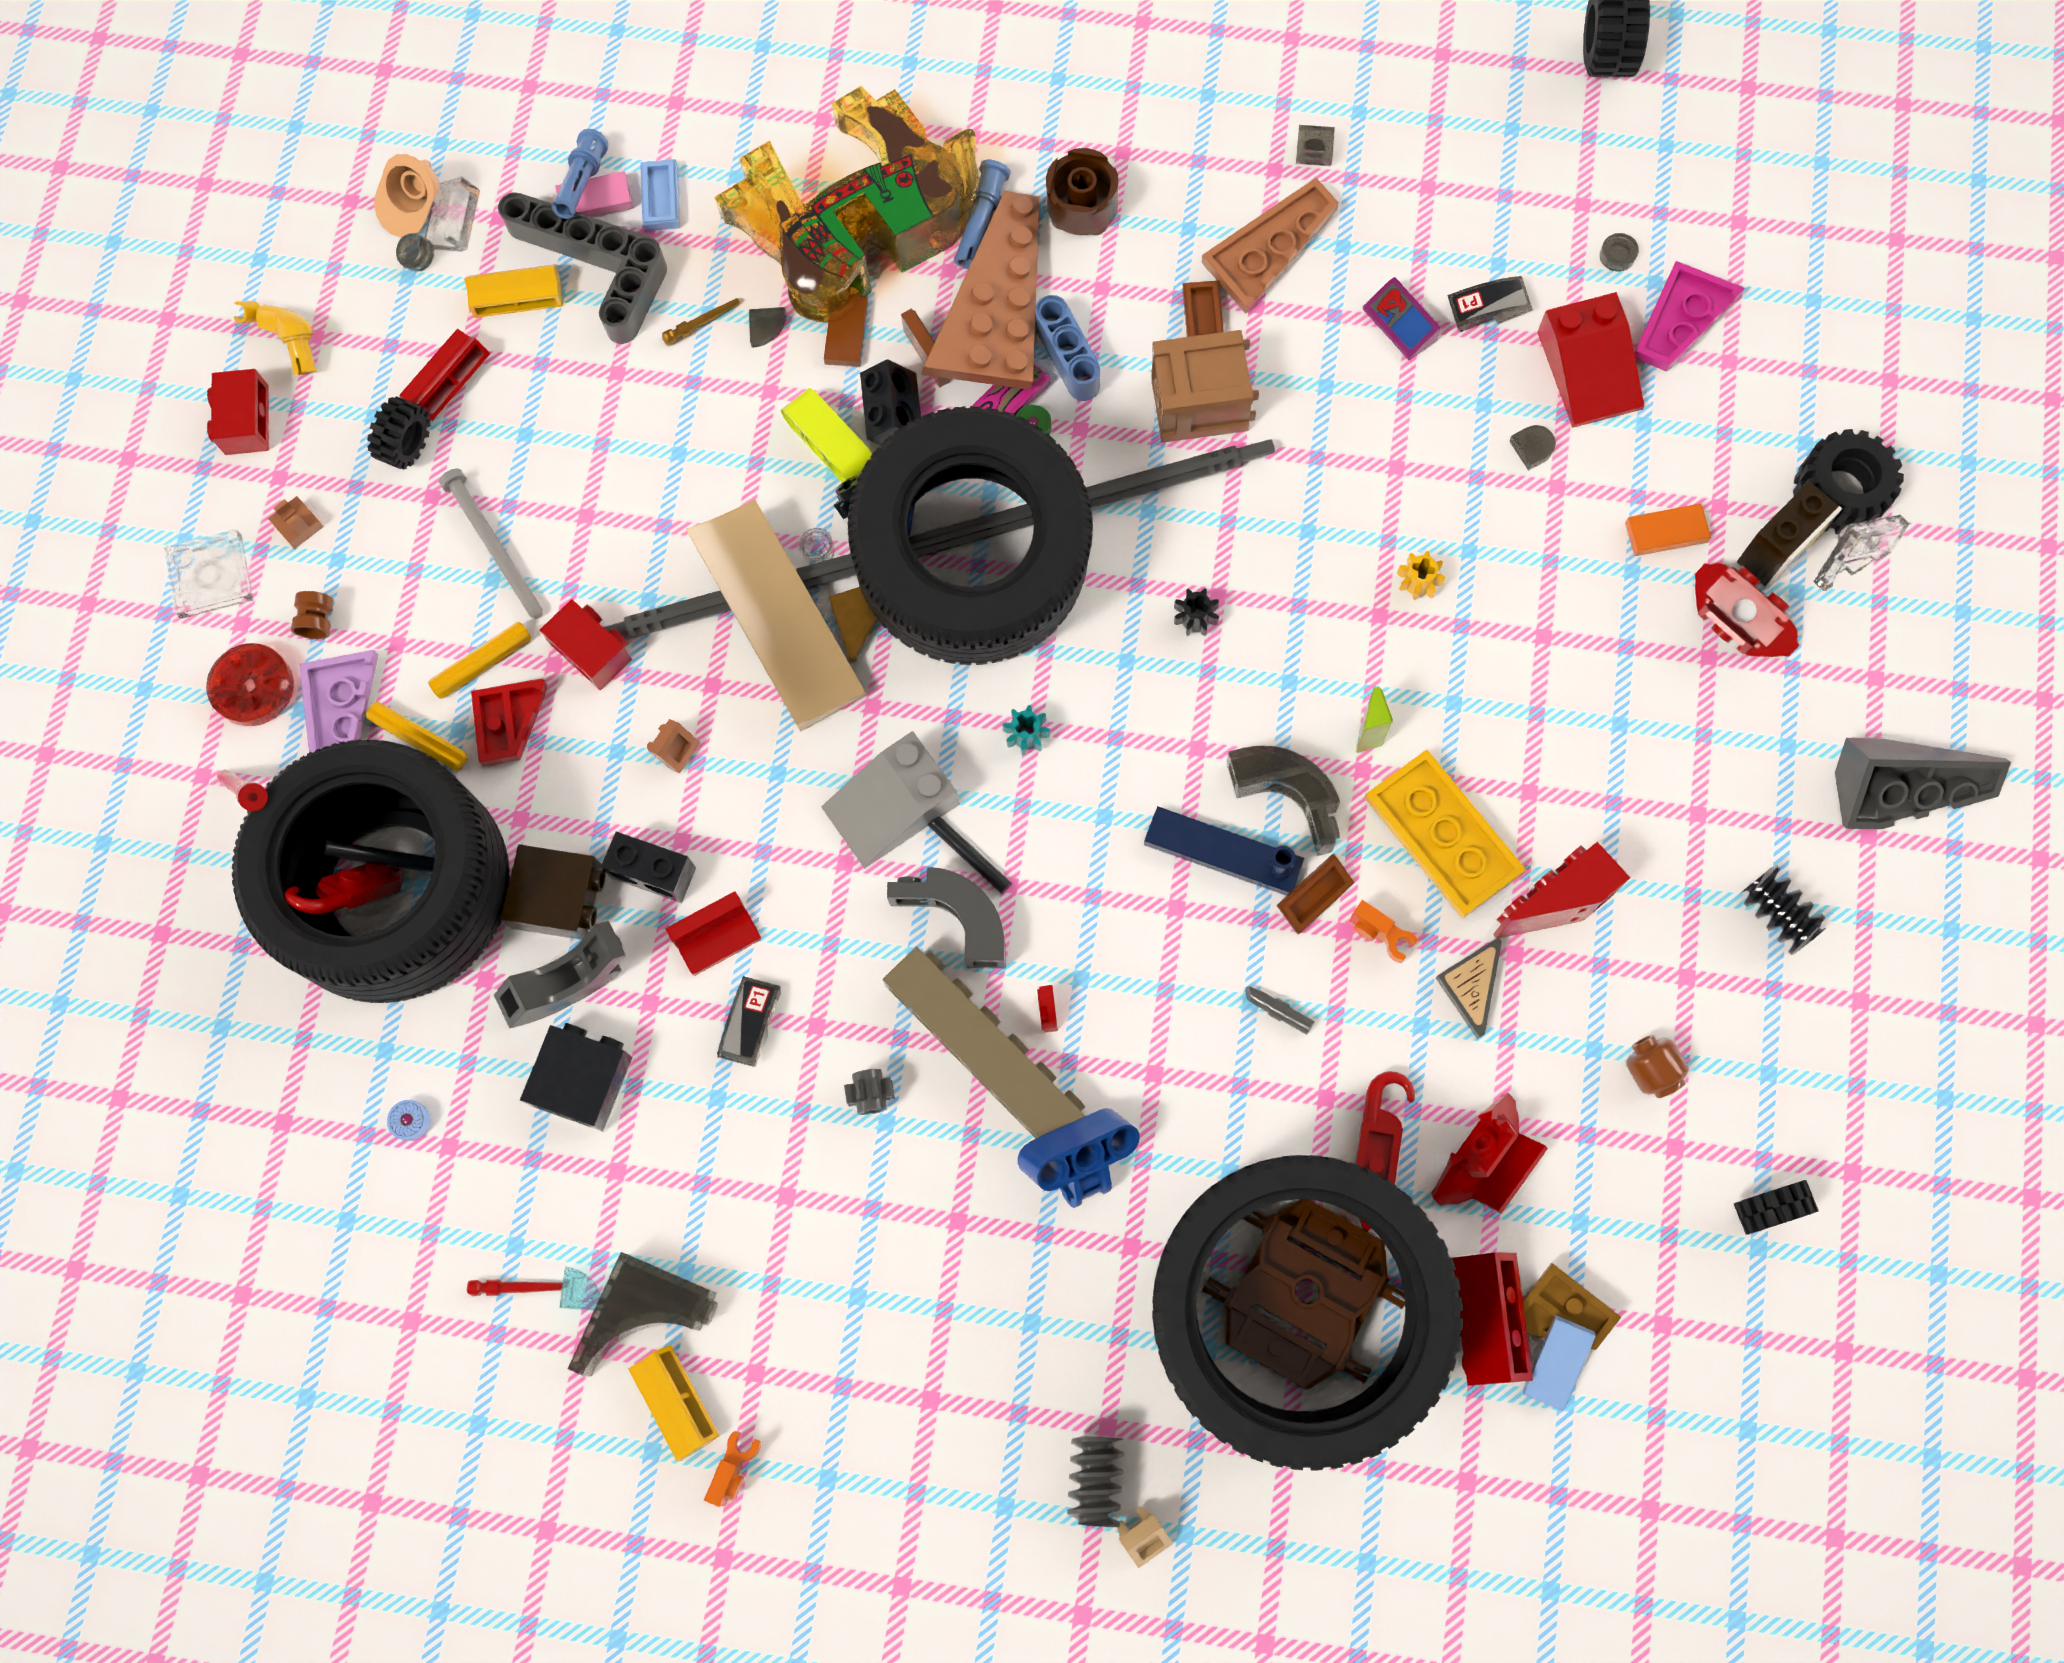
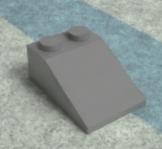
M911 731L880 752L825 802L821 808L863 868L866 869L926 828L931 820L938 816L942 817L960 805L957 790L914 731Z

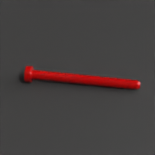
M226 769L218 772L217 780L236 795L237 802L242 808L247 811H258L265 806L268 794L262 785L256 782L246 783Z

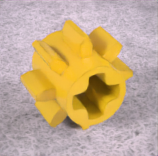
M1429 551L1417 557L1413 553H1409L1406 560L1407 565H1400L1397 571L1398 576L1405 578L1401 582L1399 589L1400 591L1407 589L1413 595V600L1415 601L1418 596L1425 594L1432 599L1436 592L1435 586H1443L1446 579L1444 575L1437 574L1441 570L1443 561L1436 562L1430 557ZM1418 572L1425 574L1424 579L1418 577Z

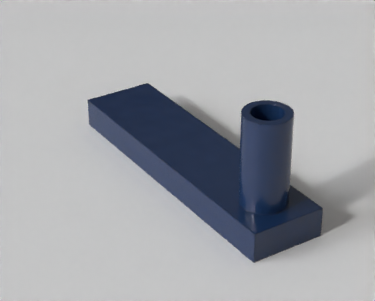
M1159 806L1155 810L1144 840V845L1286 896L1294 889L1305 859L1295 855V852L1288 846L1275 848Z

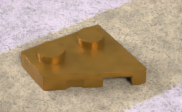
M1552 1262L1523 1298L1527 1334L1545 1339L1556 1315L1594 1331L1596 1337L1591 1347L1593 1350H1597L1621 1319L1620 1315Z

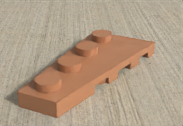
M1316 177L1204 253L1201 263L1216 280H1219V284L1246 314L1337 211L1339 202Z

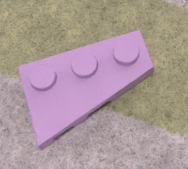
M375 650L299 664L309 752H315L316 749H322L324 746H331L334 743L339 744V742L360 739L379 656Z

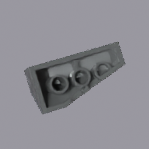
M1846 737L1835 769L1842 825L1846 829H1885L1895 826L1894 821L1910 816L1921 819L1928 817L1929 811L1946 806L1957 809L1999 797L2011 761L2007 758L1883 738Z

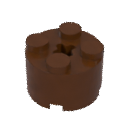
M1075 148L1068 151V155L1059 160L1057 157L1051 163L1046 174L1047 210L1052 225L1059 230L1074 235H1100L1106 231L1107 226L1114 219L1118 209V173L1103 153L1090 148Z

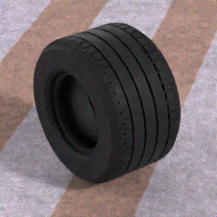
M980 406L946 408L938 410L937 413L931 412L922 415V418H916L908 422L907 426L903 425L893 433V436L890 435L881 443V447H878L870 456L871 460L869 459L866 462L862 473L856 481L850 500L847 525L850 553L862 594L882 626L886 629L888 628V632L896 639H900L901 643L909 648L913 647L914 651L924 656L928 654L929 658L938 661L943 659L944 662L951 664L960 662V665H971V663L984 665L990 661L991 663L1001 662L1003 658L1011 659L1018 656L1020 652L1023 654L1033 648V645L1037 646L1046 639V636H1050L1058 628L1057 625H1061L1066 619L1067 613L1071 612L1076 599L1079 597L1087 572L1093 537V518L1089 495L1084 485V480L1080 472L1076 470L1077 467L1071 457L1067 456V452L1059 443L1056 444L1055 439L1048 433H1043L1044 430L1035 424H1030V421L1020 416L1015 417L1014 414L1006 411L1000 412L998 409L989 407L982 409ZM982 479L1007 487L1020 496L1031 508L1034 524L1032 541L1021 563L1004 578L987 585L974 587L947 583L931 574L919 562L911 548L907 532V520L909 511L915 503L932 489L950 481Z
M359 739L339 742V744L334 743L331 746L316 749L315 752H309L307 756L303 755L300 757V760L293 761L292 765H287L284 771L281 770L278 776L275 775L273 780L266 784L265 790L268 794V800L265 806L258 811H247V816H244V822L240 825L241 830L237 833L238 839L235 840L236 847L233 849L235 855L232 856V885L240 915L252 937L270 957L289 970L333 994L354 1001L369 1003L400 1002L401 1000L406 1001L417 998V996L421 997L432 993V990L436 991L446 986L447 982H452L455 978L461 976L460 973L465 972L467 968L473 965L472 962L474 960L477 961L479 959V956L484 953V948H487L490 941L493 940L492 936L496 934L501 924L500 918L510 881L508 853L500 829L489 811L444 765L431 756L403 744L383 740ZM391 826L414 828L434 839L435 862L426 890L406 915L382 930L366 935L352 936L340 924L334 911L326 914H309L293 908L285 899L287 889L294 886L299 889L296 894L299 897L306 899L320 898L316 894L317 884L321 878L333 875L340 859L322 855L325 840L353 844L369 832Z

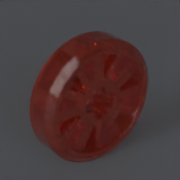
M257 643L241 644L224 652L212 665L206 681L207 697L212 707L226 720L240 726H257L276 718L288 705L294 689L293 673L286 660L272 648ZM250 678L256 686L252 691H249L245 684Z

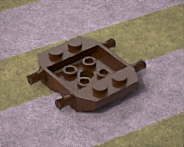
M1300 1199L1276 1215L1271 1214L1269 1216L1258 1209L1242 1218L1261 1229L1265 1235L1236 1288H1229L1209 1276L1206 1283L1220 1292L1206 1284L1201 1291L1222 1302L1223 1306L1226 1307L1225 1344L1305 1390H1309L1337 1371L1340 1373L1343 1371L1364 1384L1368 1377L1354 1368L1367 1375L1370 1374L1372 1368L1350 1357L1351 1353H1349V1350L1376 1298L1382 1297L1400 1309H1403L1405 1306V1301H1403L1405 1300L1404 1291L1389 1283L1390 1279L1387 1278L1384 1242L1309 1199ZM1289 1237L1361 1277L1360 1281L1291 1243L1287 1238ZM1310 1280L1316 1284L1318 1297L1315 1302L1305 1304L1298 1300L1295 1294V1287L1299 1281ZM1253 1303L1323 1342L1326 1344L1325 1349H1320L1250 1309Z

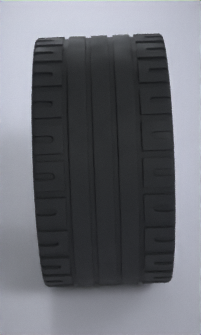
M1290 1155L1271 1158L1245 1166L1212 1185L1194 1201L1173 1229L1162 1252L1154 1281L1152 1319L1155 1342L1159 1349L1158 1354L1167 1378L1175 1387L1174 1391L1180 1401L1185 1404L1186 1409L1193 1417L1196 1416L1199 1419L1201 1426L1214 1434L1215 1438L1222 1443H1229L1232 1445L1233 1450L1242 1455H1249L1251 1459L1263 1463V1460L1270 1462L1272 1466L1280 1468L1286 1466L1292 1470L1303 1471V1468H1310L1311 1471H1319L1327 1467H1331V1469L1343 1468V1464L1351 1463V1465L1363 1462L1364 1458H1373L1382 1454L1381 1450L1386 1447L1390 1449L1398 1444L1400 1438L1403 1436L1407 1437L1415 1430L1414 1426L1418 1422L1422 1423L1429 1415V1409L1435 1407L1441 1398L1438 1396L1441 1390L1446 1389L1450 1381L1448 1378L1450 1372L1454 1371L1457 1359H1455L1456 1351L1459 1352L1461 1344L1459 1336L1463 1328V1319L1460 1318V1311L1463 1310L1462 1298L1459 1296V1290H1461L1459 1279L1455 1277L1454 1270L1456 1268L1447 1252L1448 1248L1444 1240L1437 1235L1439 1231L1433 1222L1427 1218V1214L1419 1205H1415L1412 1202L1413 1199L1397 1188L1388 1179H1383L1379 1177V1174L1351 1162L1347 1163L1332 1157ZM1295 1199L1326 1202L1352 1213L1365 1222L1380 1237L1390 1251L1398 1267L1405 1295V1321L1398 1348L1385 1371L1371 1386L1353 1399L1340 1405L1315 1411H1293L1272 1407L1248 1396L1233 1385L1218 1369L1207 1351L1200 1333L1196 1309L1197 1291L1204 1265L1223 1235L1248 1214L1270 1204Z

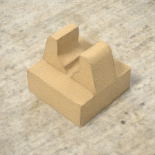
M1144 1507L1136 1509L1137 1514L1141 1518V1522L1138 1525L1128 1529L1121 1520L1119 1521L1120 1527H1117L1120 1536L1118 1539L1138 1568L1173 1544L1155 1515L1148 1512Z

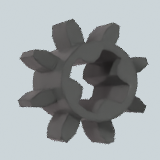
M867 1069L852 1074L853 1084L844 1085L846 1103L849 1107L856 1106L858 1115L884 1112L887 1110L886 1100L895 1099L891 1077L883 1078L881 1069Z

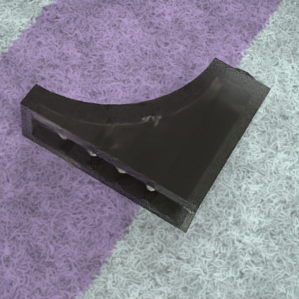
M620 1252L567 1369L582 1376L592 1377L596 1367L610 1349L627 1336L645 1328L658 1325H680L700 1331L703 1324L708 1326L716 1313L718 1302L714 1301L717 1292L632 1255Z

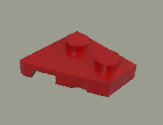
M543 678L471 691L478 761L483 767L521 760L548 689L547 683Z

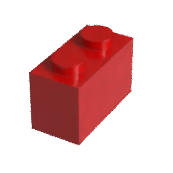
M255 368L212 373L211 387L207 390L208 403L211 407V420L207 422V433L210 441L215 443L225 455L269 451V385Z
M571 599L539 631L560 655L601 691L632 660L625 649L629 643L614 628L608 632L599 623L603 619L592 607L586 604L582 608Z

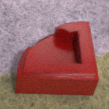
M1053 985L1039 986L1037 994L1041 1028L1044 1030V1033L1056 1032L1058 1028Z

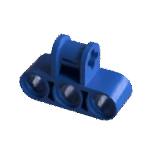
M1104 1108L1028 1142L1020 1150L1017 1164L1019 1169L1044 1191H1054L1060 1188L1066 1202L1072 1208H1076L1082 1204V1200L1098 1192L1106 1194L1111 1191L1112 1182L1109 1165L1132 1154L1138 1146L1140 1134L1137 1128L1113 1109Z

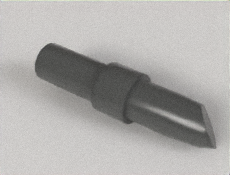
M1251 986L1246 987L1245 992L1248 1001L1268 1012L1269 1016L1279 1022L1282 1020L1308 1035L1315 1021L1289 1007L1290 1004L1279 998L1275 999Z

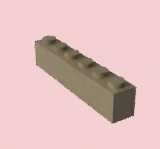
M916 946L882 979L885 987L1035 1139L1085 1117L1081 1112L1085 1108L1081 1100L1070 1090L1063 1094L1053 1084L1057 1079L1053 1072L1041 1061L1035 1066L1025 1055L1029 1051L1025 1044L1013 1033L1007 1037L997 1027L1001 1023L997 1016L985 1005L979 1009L969 999L973 995L970 989L958 978L951 981L942 972L945 965L932 951L929 950L924 954Z

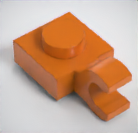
M1361 900L1349 922L1355 925L1353 929L1363 938L1369 941L1376 939L1381 943L1384 941L1389 957L1397 963H1402L1406 955L1398 951L1396 943L1404 941L1413 947L1418 941L1413 933L1395 926V921L1364 900Z
M734 1431L731 1433L727 1441L725 1456L720 1460L704 1501L717 1507L726 1506L728 1499L733 1502L735 1501L744 1481V1477L739 1475L743 1467L742 1463L758 1455L761 1449L760 1440L754 1439L751 1448L744 1453L739 1450L737 1445L741 1432Z

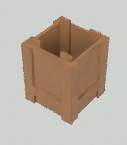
M1242 330L1152 342V369L1150 377L1161 443L1249 431V421L1255 420L1256 410L1250 411L1253 401L1258 400L1259 390L1252 391L1245 355V350L1250 348V339L1243 340Z

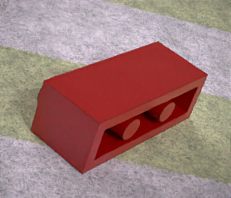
M1493 1252L1453 1257L1452 1260L1456 1268L1454 1274L1459 1279L1461 1289L1459 1290V1296L1462 1298L1463 1310L1460 1311V1318L1463 1319V1328L1460 1332L1463 1347L1462 1368L1466 1374L1467 1386L1533 1381L1517 1253Z

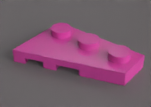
M1675 261L1634 352L1635 359L1667 372L1741 296L1745 288Z

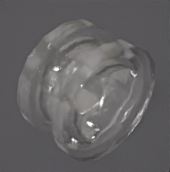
M812 528L803 533L800 538L799 546L807 563L815 564L833 558L835 547L831 535L826 530ZM821 540L825 550L819 549L820 553H812L809 545L811 543L816 545L815 541Z

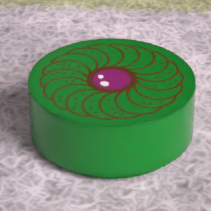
M1028 405L1018 411L1016 417L1020 416L1030 421V424H1035L1044 430L1043 433L1050 435L1052 429L1051 416L1045 408L1039 405Z

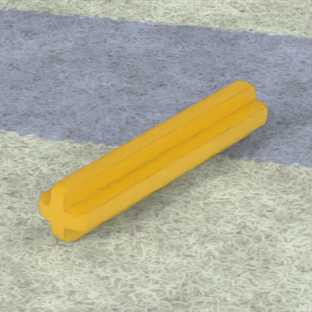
M521 622L514 623L428 681L429 687L439 699L446 697L530 641V633Z
M380 702L372 703L366 712V717L370 722L454 771H460L468 760V756L463 750Z

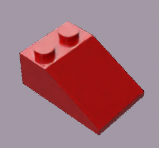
M1617 292L1546 310L1537 333L1572 428L1643 410L1645 405L1630 327Z

